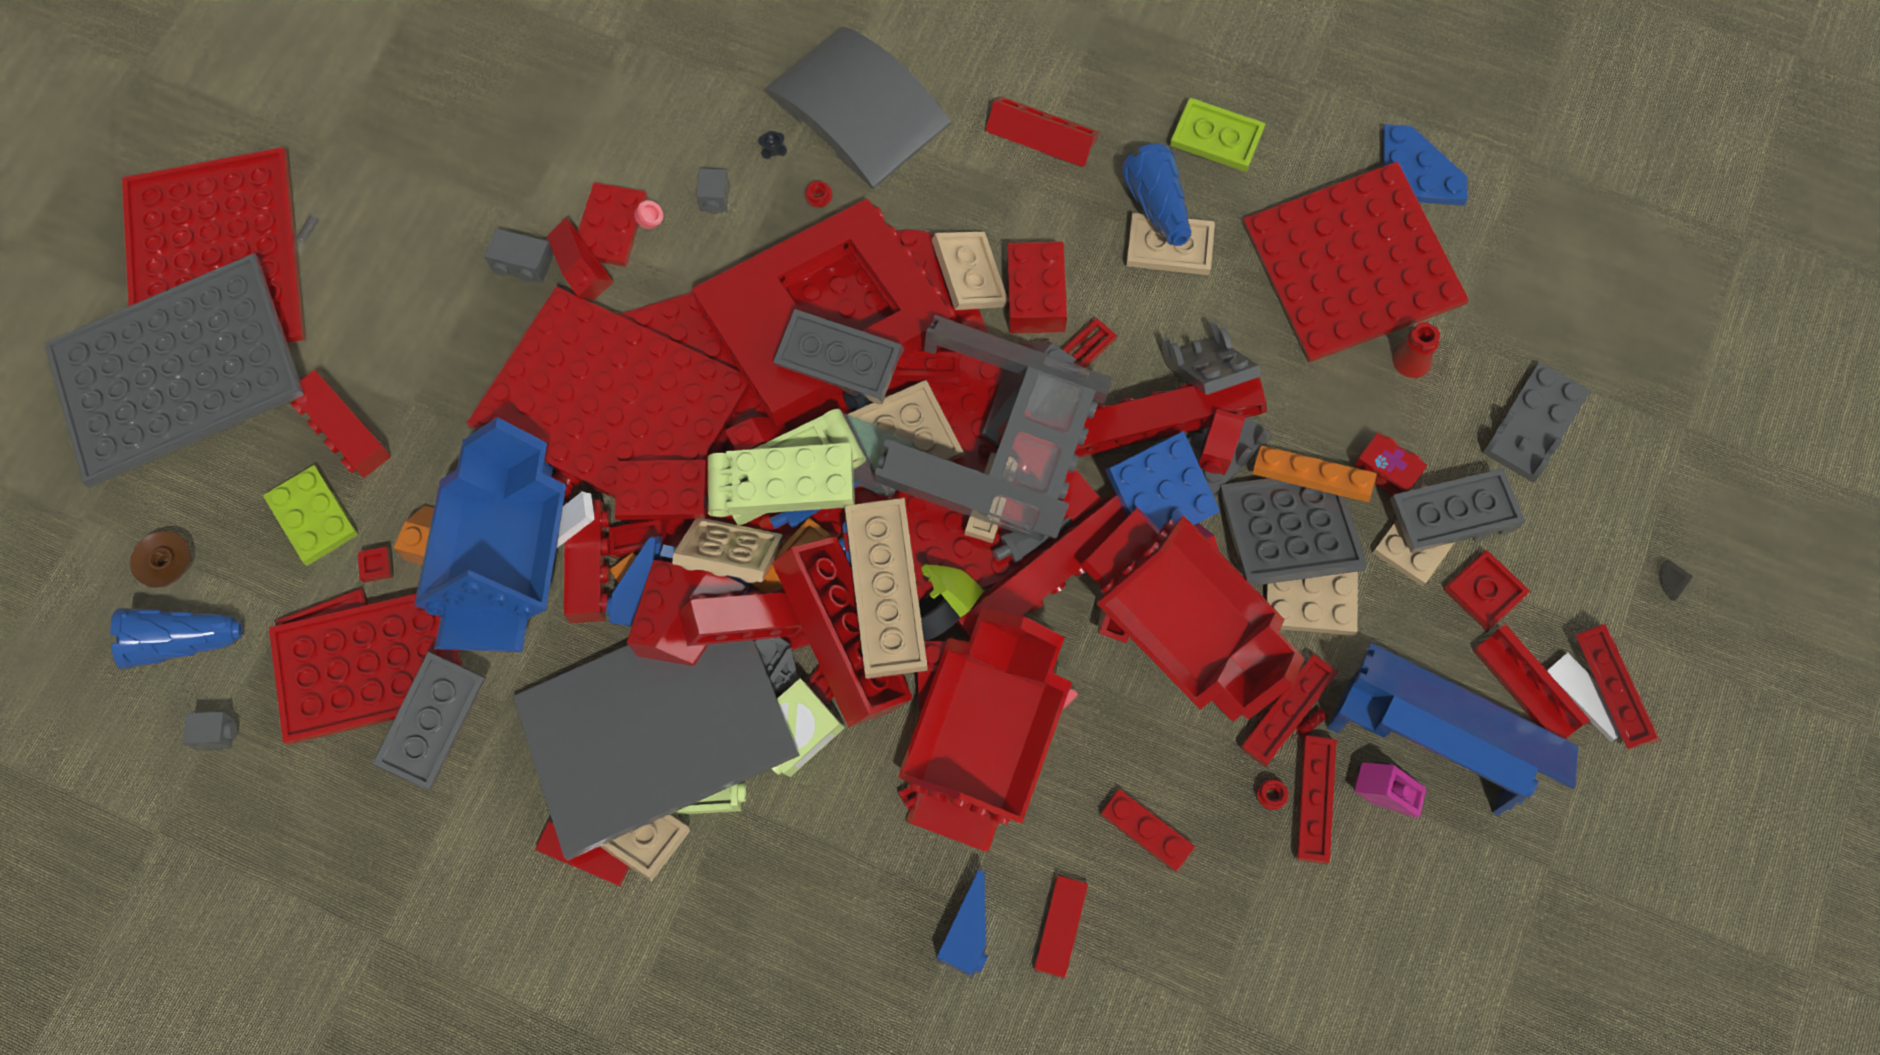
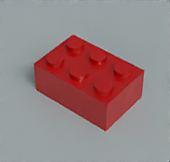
M1064 242L1008 243L1009 334L1065 333L1067 303Z

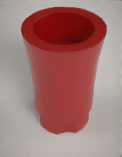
M1421 322L1409 331L1405 340L1395 349L1392 356L1393 365L1400 374L1409 378H1419L1429 372L1434 353L1439 345L1440 332L1438 328L1432 326L1429 322Z

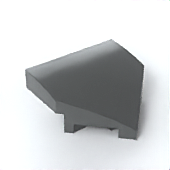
M781 638L754 641L774 692L788 689L799 680L792 648H790L789 643Z

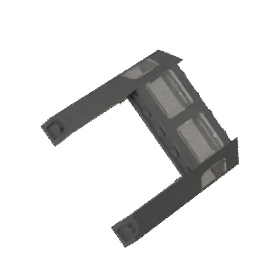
M935 315L930 328L926 331L924 351L935 355L938 346L1025 376L989 475L885 438L883 455H881L878 463L879 468H876L874 482L1041 542L1045 535L1057 538L1069 503L1058 500V498L1064 500L1070 484L1065 482L1067 472L1073 473L1077 465L1079 456L1075 455L1074 452L1077 444L1083 446L1089 430L1084 427L1086 418H1093L1098 402L1104 404L1113 377Z

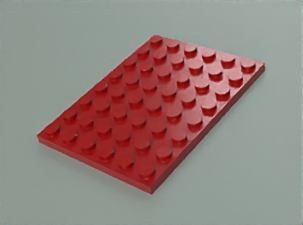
M284 147L122 177L128 306L254 253L259 258L287 344L305 340L288 153Z
M556 286L466 424L470 429L477 431L497 417L547 443L544 461L551 465L554 470L566 472L579 482L615 499L617 461L707 460L710 455L709 452L723 428L727 427L750 387L741 372ZM663 519V520L666 521V524H669V522H670L671 519Z

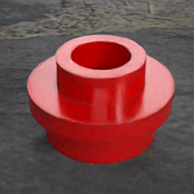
M823 181L812 182L805 191L806 201L809 205L816 208L827 206L832 200L830 186ZM818 194L823 195L822 197H815Z
M1267 779L1257 789L1259 803L1268 810H1278L1288 801V789L1280 780ZM1267 791H1275L1277 793V799H1269L1267 797Z

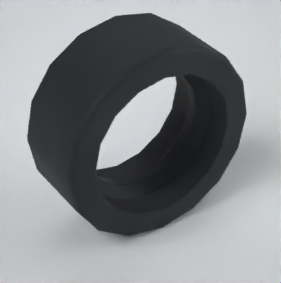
M929 594L919 600L924 641L941 635L960 619V616L942 594H939L934 599Z

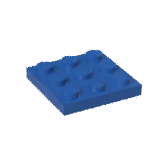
M1184 431L1105 469L1126 516L1128 517L1138 507L1159 529L1170 519L1176 522L1183 515L1195 525L1220 512Z

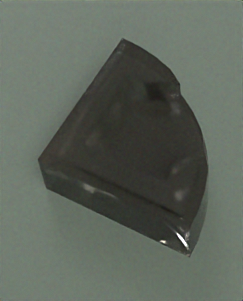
M1669 559L1662 563L1659 571L1661 587L1672 601H1675L1693 577Z

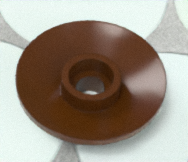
M159 531L146 536L136 545L131 555L130 568L133 576L140 583L148 587L159 588L173 584L183 576L189 566L191 559L189 545L181 536L169 531ZM168 559L167 563L162 566V562Z

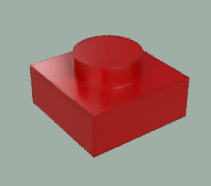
M388 547L357 552L359 577L363 583L393 578L391 551Z

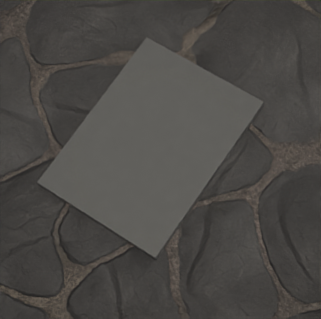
M254 253L44 342L82 482L88 488L305 395L259 258Z
M754 640L709 644L695 666L637 657L630 646L627 645L513 696L563 856L567 860L800 756Z

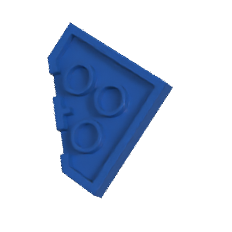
M1385 124L1382 130V167L1398 161L1419 203L1465 206L1467 202V176L1412 126Z

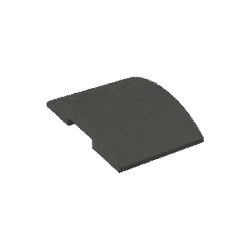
M840 27L764 89L765 93L800 124L802 122L806 123L834 148L836 156L872 189L876 188L951 124L949 118L934 98L899 61L866 36L845 27Z

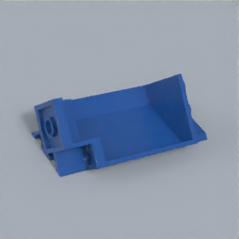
M498 417L463 439L457 469L440 479L414 603V605L425 609L431 615L441 616L434 649L522 652L528 619L545 611L547 607L566 485L551 478L553 467L544 461L547 443Z
M1370 643L1358 670L1352 676L1327 729L1339 734L1345 725L1351 721L1383 738L1393 731L1503 787L1492 812L1497 816L1506 810L1511 811L1516 803L1521 804L1526 796L1530 798L1538 785V780L1534 779L1537 772L1571 789L1576 787L1578 745L1373 643Z

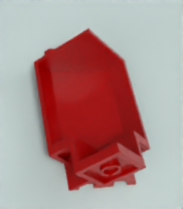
M1137 507L1080 565L1102 587L1101 592L1103 596L1097 604L1200 710L1213 701L1232 722L1242 715L1249 720L1294 685L1305 658L1279 633L1285 619L1184 515L1176 522L1170 519L1159 529Z
M982 607L969 642L948 638L897 776L898 779L908 782L907 789L915 791V796H917L916 804L910 808L907 816V823L985 852H989L999 823L1007 826L1010 820L1020 824L1023 823L1072 684L1071 681L1053 673L1065 639L1064 636L1025 616Z

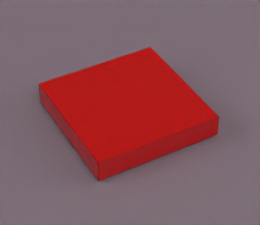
M1487 549L1443 589L1486 632L1494 627L1531 592Z

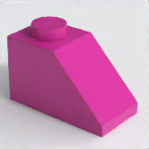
M1362 763L1356 779L1354 792L1372 804L1420 818L1427 788L1395 765Z

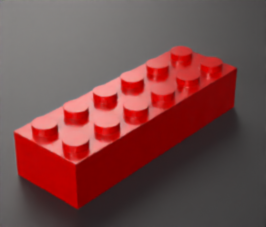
M836 536L792 547L772 563L849 728L892 713L914 699L902 674L867 679L865 677L853 570Z

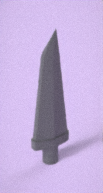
M1070 517L1063 520L1059 533L1073 523ZM1035 524L1023 529L1033 532ZM1016 532L1007 533L1001 536L1004 545L993 550V555L997 561L1011 556L1016 563L1052 537L1045 535L1041 542Z

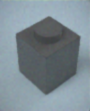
M699 168L696 198L700 211L711 214L727 212L730 189L727 169Z
M224 712L186 713L183 744L194 750L232 749L233 739L237 735V725L234 718Z

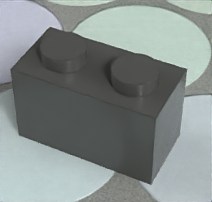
M496 229L484 257L490 269L498 275L506 276L508 274L517 276L525 282L537 281L543 283L554 254L548 241Z

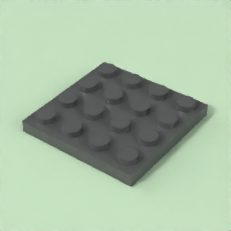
M1270 478L1220 485V495L1242 574L1252 586L1366 570L1367 562L1345 497Z

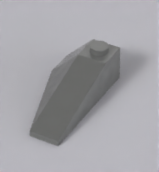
M1024 343L1022 345L1045 353V360L1072 370L1075 358L1053 343ZM1006 369L982 433L984 438L997 447L1000 445L997 439L1001 435L996 429L1010 418L1025 377ZM1045 372L1039 373L1026 408L1033 419L1065 383V379Z

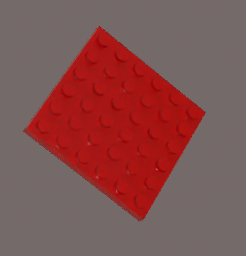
M1398 161L1243 218L1245 230L1308 363L1467 305L1469 301Z

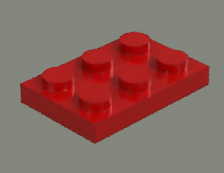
M593 182L578 233L600 263L622 267L627 266L639 227L635 220L634 212L641 202L647 200L646 191Z
M706 460L617 461L614 512L616 520L704 519L707 483Z

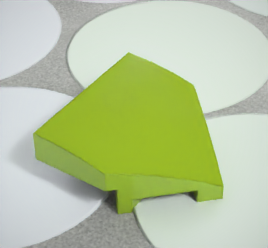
M928 564L921 567L923 575L929 578L928 581L932 582L934 588L930 593L931 598L934 599L939 594H942L960 617L971 610L984 592L977 582L963 570Z

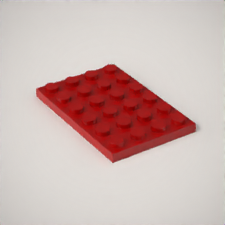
M416 594L269 627L283 743L290 745L395 720L428 652H432L462 666L460 650L434 649L441 616L431 615L425 609L414 605Z

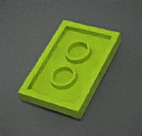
M1189 98L1171 139L1170 146L1247 172L1266 123Z
M315 465L263 495L300 559L306 566L358 535Z

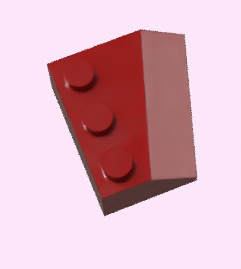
M653 560L627 644L637 657L695 666L708 645L687 646L678 612L692 597L704 595L706 598H716L726 593L742 596L747 587L727 576H716L709 571L699 569L686 570L680 565Z

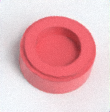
M645 200L636 207L634 217L641 227L654 229L662 222L663 211L656 202Z

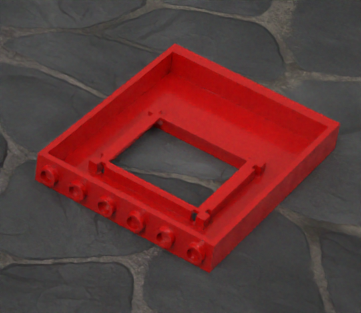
M868 198L691 288L696 305L775 427L843 392L840 387L776 366L773 363L794 309L801 311L787 291V287L853 254L894 312L889 317L862 331L902 344L904 352L899 360L925 348L926 331L930 328L935 315L951 321L956 319L951 305L948 303L944 304L937 286L934 283L930 285L923 267L920 264L916 265L907 245H901L892 225L887 226L878 206L874 207ZM782 276H784L785 281L783 282L780 281V278Z

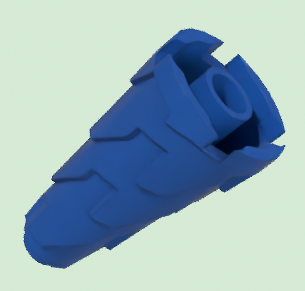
M1149 144L1138 148L1139 155L1134 157L1131 153L1122 164L1121 174L1124 182L1129 187L1135 200L1142 206L1147 217L1154 223L1170 245L1182 246L1188 242L1192 230L1187 217L1188 211L1184 202L1185 195L1179 180L1180 174L1173 151L1171 152L1170 148L1163 144Z
M120 608L114 611L111 619L110 636L116 635V643H111L112 654L119 669L162 663L167 661V659L192 656L197 654V652L220 649L236 644L237 639L242 638L241 621H236L232 616L218 614H191L190 611Z

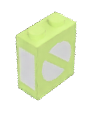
M801 678L777 698L800 756L772 768L777 775L783 772V774L791 777L845 728Z

